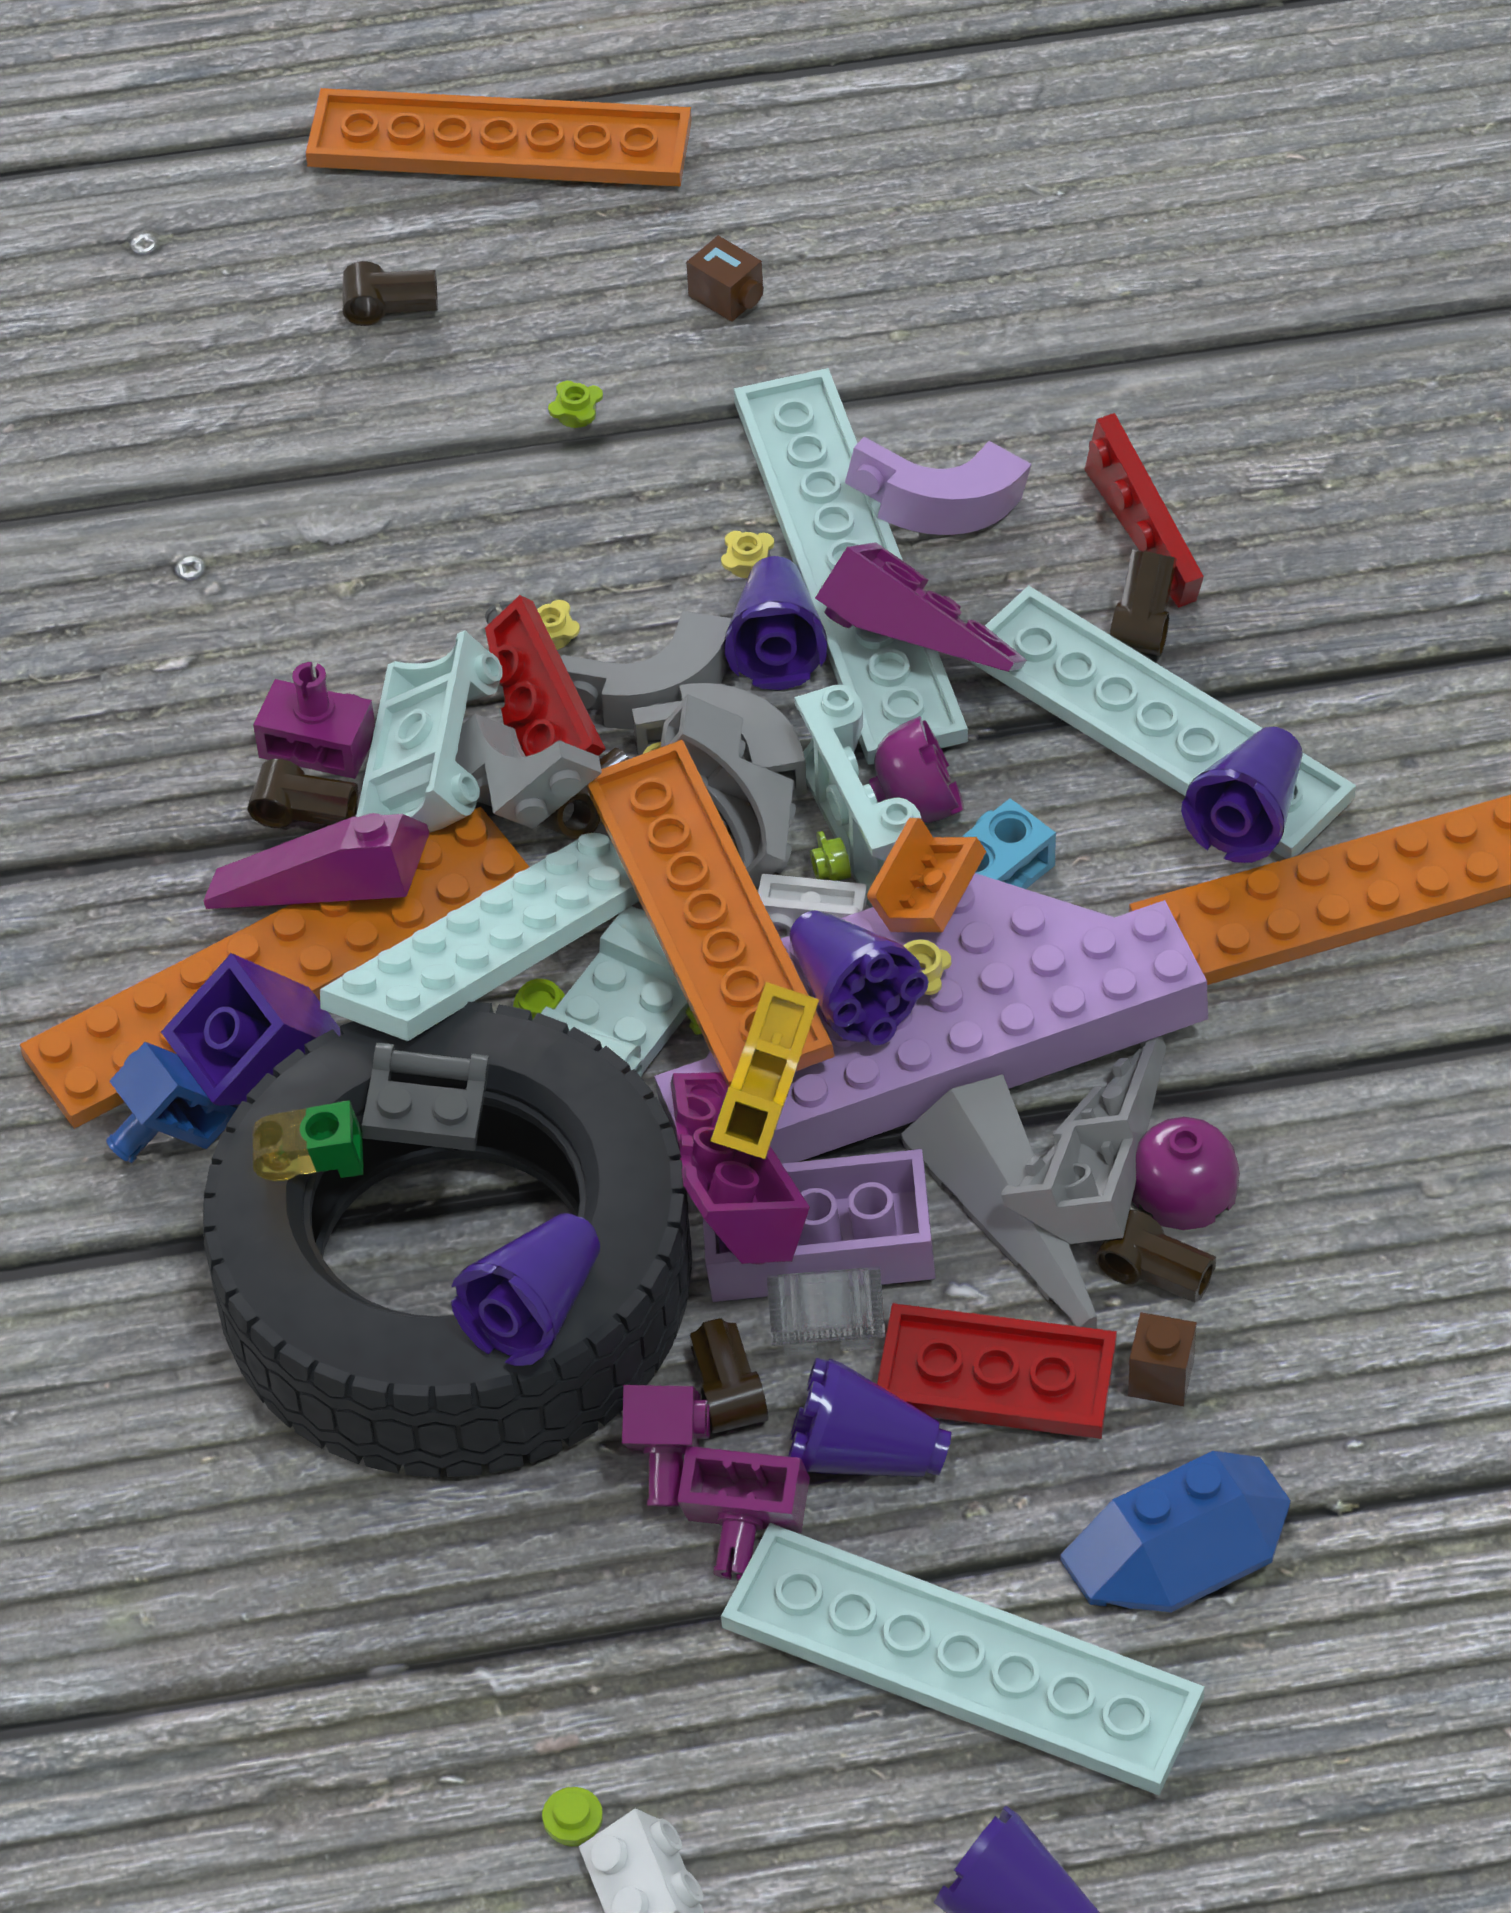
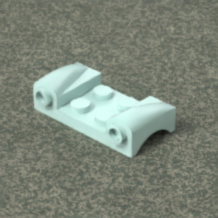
M464 630L457 633L455 646L450 653L441 659L428 663H403L395 661L388 664L356 817L370 813L380 815L404 814L427 824L431 833L467 817L474 811L480 794L478 783L473 775L455 761L463 717L466 711V702L493 695L498 689L503 672L498 658L467 631Z
M832 685L794 697L795 706L799 710L812 736L811 742L803 751L806 762V783L833 837H841L849 857L851 872L856 882L867 884L868 893L908 819L921 818V815L914 804L903 798H891L877 803L872 787L869 784L862 786L858 778L859 768L854 751L863 728V705L858 694L850 687ZM867 898V904L869 908H872L873 906Z
M631 906L619 913L600 937L599 953L557 1007L553 1010L546 1006L541 1014L567 1023L569 1031L576 1027L599 1040L602 1048L605 1046L609 1047L630 1065L631 1070L634 1069L642 1077L643 1072L687 1016L685 1012L689 1005L645 911Z

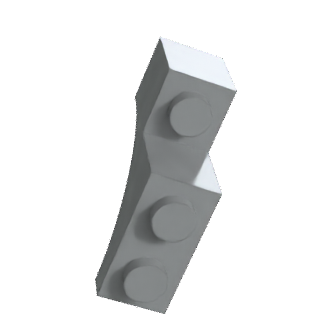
M687 694L663 724L661 747L683 739L715 806L721 812L733 833L739 855L754 886L759 889L762 874L773 875L775 872L781 873L791 855L792 847L791 844L787 843L788 829L796 812V805L791 803L794 780L742 759L745 750V741L741 740L743 717Z
M476 713L462 724L455 761L476 779L480 791L477 801L492 806L494 814L532 829L537 827L602 773L599 756L558 740L537 754L525 756L518 742L515 729Z

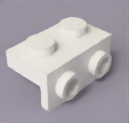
M762 874L758 894L780 938L790 936L793 923L806 912L815 910L843 918L865 910L867 884Z
M635 1808L579 1846L605 1913H704L700 1904L703 1900V1892L694 1876L686 1870L679 1853L682 1849L681 1839L675 1828L663 1818L658 1819Z

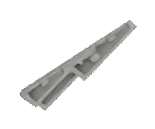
M1163 1036L1141 1042V1047L1130 1059L1119 1058L1112 1066L1114 1072L1113 1079L1105 1088L1103 1086H1094L1053 1133L1055 1144L1043 1158L1041 1156H1033L1025 1164L1027 1176L1017 1187L1007 1185L1003 1189L1001 1196L1005 1207L1069 1244L1123 1238L1136 1183L1137 1146L1142 1136L1148 1130L1166 1051Z
M1003 1074L950 1089L901 1133L904 1148L906 1150L922 1149L923 1160L930 1169L931 1177L940 1186L945 1184L963 1204L964 1212L1016 1268L1021 1266L1038 1285V1291L1048 1302L1053 1300L1072 1320L1073 1326L1097 1329V1315L1069 1243L1004 1205L1001 1196L1003 1189L1007 1185L1017 1187L1027 1176L1025 1164L1035 1155Z

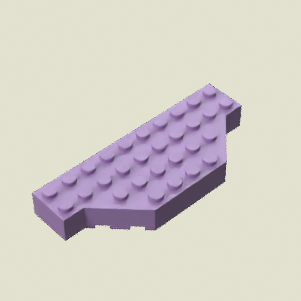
M975 873L943 932H890L874 907L843 917L841 919L902 945L913 940H928L937 945L939 949L946 950L951 955L952 964L943 971L940 978L942 981L941 990L933 995L924 994L917 999L911 1013L897 1026L895 1035L883 1045L876 1046L872 1045L869 1041L855 1042L843 1039L826 1023L817 1005L816 1011L832 1042L835 1057L795 1072L770 1146L782 1164L799 1162L914 1122L952 1088L1003 1074L1009 1089L1208 1020L1207 980L1165 900L1114 918ZM790 936L781 938L808 995L814 997L794 954ZM711 1051L705 1059L654 1076L658 1100L671 1123L677 1143L678 1138L670 1083L673 1073L720 1072Z

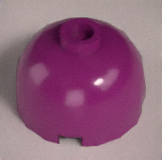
M918 716L887 733L878 744L874 757L877 776L869 779L870 786L878 803L891 798L906 799L915 805L924 823L940 821L964 811V803L957 782L950 783L951 778L947 770L949 763L926 720L922 721V717Z
M1178 1117L1167 1119L1153 1126L1138 1142L1136 1152V1183L1132 1202L1138 1209L1140 1204L1144 1210L1151 1213L1152 1218L1162 1227L1179 1230L1207 1227L1215 1222L1216 1215L1223 1212L1227 1206L1229 1211L1235 1204L1239 1188L1240 1171L1234 1146L1217 1127L1202 1119Z

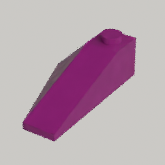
M877 542L848 546L815 599L827 606L824 613L831 620L845 628H850L854 625L857 628L1007 672L1022 669L1027 661L986 626L970 619L967 623L959 618L962 613L959 604L950 597H943L933 591L924 590L929 580Z
M370 813L361 817H351L217 868L203 902L206 909L407 897L430 832L427 824L404 814L380 815Z
M721 1072L673 1073L670 1083L678 1146L682 1157L680 1160H682L683 1186L701 1215L741 1264L761 1265L771 1262H792L810 1209L806 1200L771 1146L766 1159H762L711 1141L728 1090V1085Z

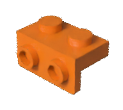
M909 818L871 885L867 898L890 932H943L987 851L977 837H933L921 818Z

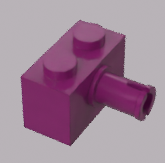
M306 662L294 669L292 674L294 683L275 679L253 724L259 758L266 760L284 759L291 761L299 767L356 779L370 749L375 729L372 700L350 693L342 694L328 691L325 668L318 663L315 667L316 677L313 674L312 662Z
M623 1386L622 1444L630 1451H644L645 1454H649V1499H647V1506L680 1507L677 1501L686 1446L699 1447V1439L710 1438V1404H707V1400H700V1394L694 1386Z
M686 1446L677 1502L688 1521L719 1524L722 1526L717 1561L713 1571L714 1575L732 1580L733 1572L737 1574V1581H740L752 1558L756 1531L767 1529L770 1523L796 1533H802L810 1477L801 1458Z

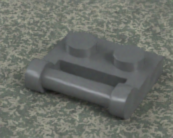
M376 1043L373 1070L362 1123V1138L475 1151L488 1079L489 1055L472 1054L471 1059L397 1051L394 1044ZM392 1072L464 1080L468 1081L467 1089L463 1090L393 1082L390 1080Z

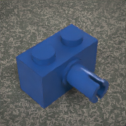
M144 1042L138 1050L127 1057L124 1065L110 1080V1083L132 1111V1114L113 1135L111 1134L106 1139V1142L118 1157L130 1163L137 1159V1155L158 1132L207 1149L225 1130L227 1123L239 1106L238 1104L225 1106L213 1104L177 1054Z

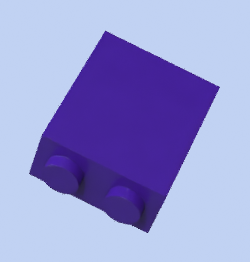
M230 953L164 1027L161 1033L210 1101L215 1105L225 1106L241 1104L242 1101L247 1102V1094L267 1073L273 1075V1068L297 1049L305 1054V1044L332 1029L340 1037V1027L328 1011L320 1008V1001L309 987Z

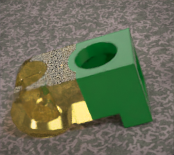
M350 1100L271 1114L257 1120L252 1127L253 1171L264 1179L283 1181L291 1179L299 1173L308 1174L338 1169L341 1178L363 1175L362 1131Z

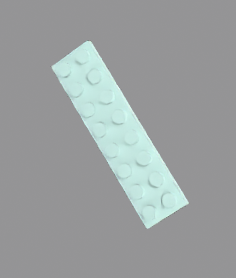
M1029 585L985 625L1027 660L1022 669L1007 672L969 661L1184 796L1189 784L1196 776L1263 729ZM1303 753L1281 841L1273 851L1285 859L1297 856L1355 799L1356 785Z
M600 833L581 835L571 844L547 855L540 862L524 871L516 873L509 880L491 890L483 892L473 901L457 910L449 912L442 919L422 930L416 931L411 937L390 949L380 952L378 956L356 969L344 973L342 977L321 988L320 1008L409 1041L462 1009L468 1002L477 1000L639 902L638 896L609 837Z
M772 1523L766 1529L721 1615L722 1628L1156 1795H1160L1204 1699L1205 1686Z

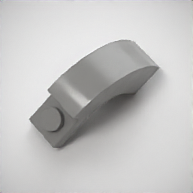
M682 610L676 631L670 643L657 655L636 663L617 664L562 655L561 659L585 708L603 711L604 727L633 729L632 709L658 703L664 704L680 701L679 685L721 684L729 668V663L725 656V635L732 618Z
M691 683L679 685L680 701L664 704L658 703L632 709L634 742L638 756L643 754L648 746L661 742L664 722L687 694L743 717L741 740L745 741L742 759L794 780L792 797L807 794L806 762L799 737L786 716L758 695L722 684Z

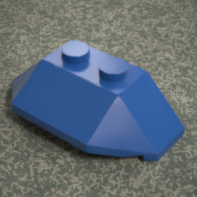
M1211 1451L1112 1499L1063 1551L1060 1561L1090 1605L1106 1606L1107 1603L1130 1609L1173 1612L1272 1563L1285 1519L1290 1509L1291 1500L1261 1457Z

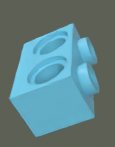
M1011 798L996 810L985 812L978 819L975 826L962 836L977 837L987 852L975 873L1027 889L1055 866L1056 832Z

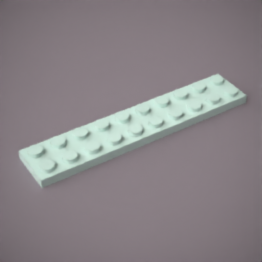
M829 368L734 388V403L793 563L799 569L826 631L828 642L827 655L838 685L850 687L861 699L863 705V728L859 742L868 765L874 764L878 744L887 733L918 716L922 717V721L926 720L941 748L968 742V728L938 651L857 628L854 625L850 628H845L831 620L824 613L827 606L815 599L848 546L877 542L902 560L889 523L878 518L881 503L845 483L857 440Z

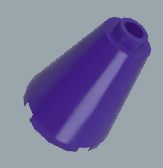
M770 556L759 560L750 571L725 635V656L731 670L738 676L740 672L752 679V685L761 689L785 690L802 685L810 679V673L819 665L822 667L826 660L828 642L826 631L798 567L787 558Z
M1265 727L1192 780L1182 801L1181 812L1187 830L1199 845L1207 851L1212 845L1218 850L1227 853L1223 859L1234 863H1253L1270 855L1282 839L1302 761V747L1295 736L1279 727Z
M568 1213L559 1214L464 1268L453 1280L452 1287L456 1286L457 1296L451 1301L452 1312L464 1333L478 1348L487 1354L496 1348L509 1355L510 1357L505 1363L514 1366L532 1365L542 1358L554 1343L599 1256L600 1242L594 1227L582 1217Z
M1008 1806L1002 1809L999 1818L996 1816L993 1818L954 1869L958 1877L949 1889L943 1885L934 1900V1904L945 1913H1100L1018 1813Z

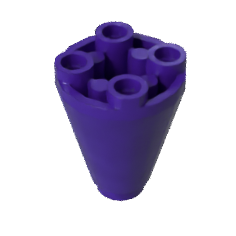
M815 910L809 911L798 917L791 927L790 941L794 954L814 997L819 999L818 1006L826 1023L846 1040L855 1042L869 1041L872 1045L876 1046L890 1041L895 1035L897 1026L911 1013L917 999L922 997L928 988V977L921 971L919 960L902 944L832 914Z
M815 1358L806 1387L809 1393L805 1407L798 1408L790 1434L792 1444L788 1457L801 1458L807 1473L924 1477L927 1472L937 1476L940 1475L948 1453L952 1435L951 1431L939 1428L940 1424L937 1420L843 1363L832 1359L827 1361Z

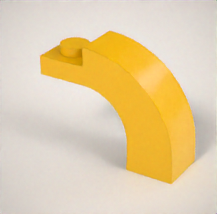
M768 982L765 983L730 1087H728L711 1138L712 1142L766 1159L819 999Z

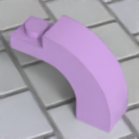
M863 437L853 449L845 483L880 502L878 518L890 524L926 534H965L997 523L1020 502L1032 464L988 441L970 461L961 466L947 469L928 468L914 464Z

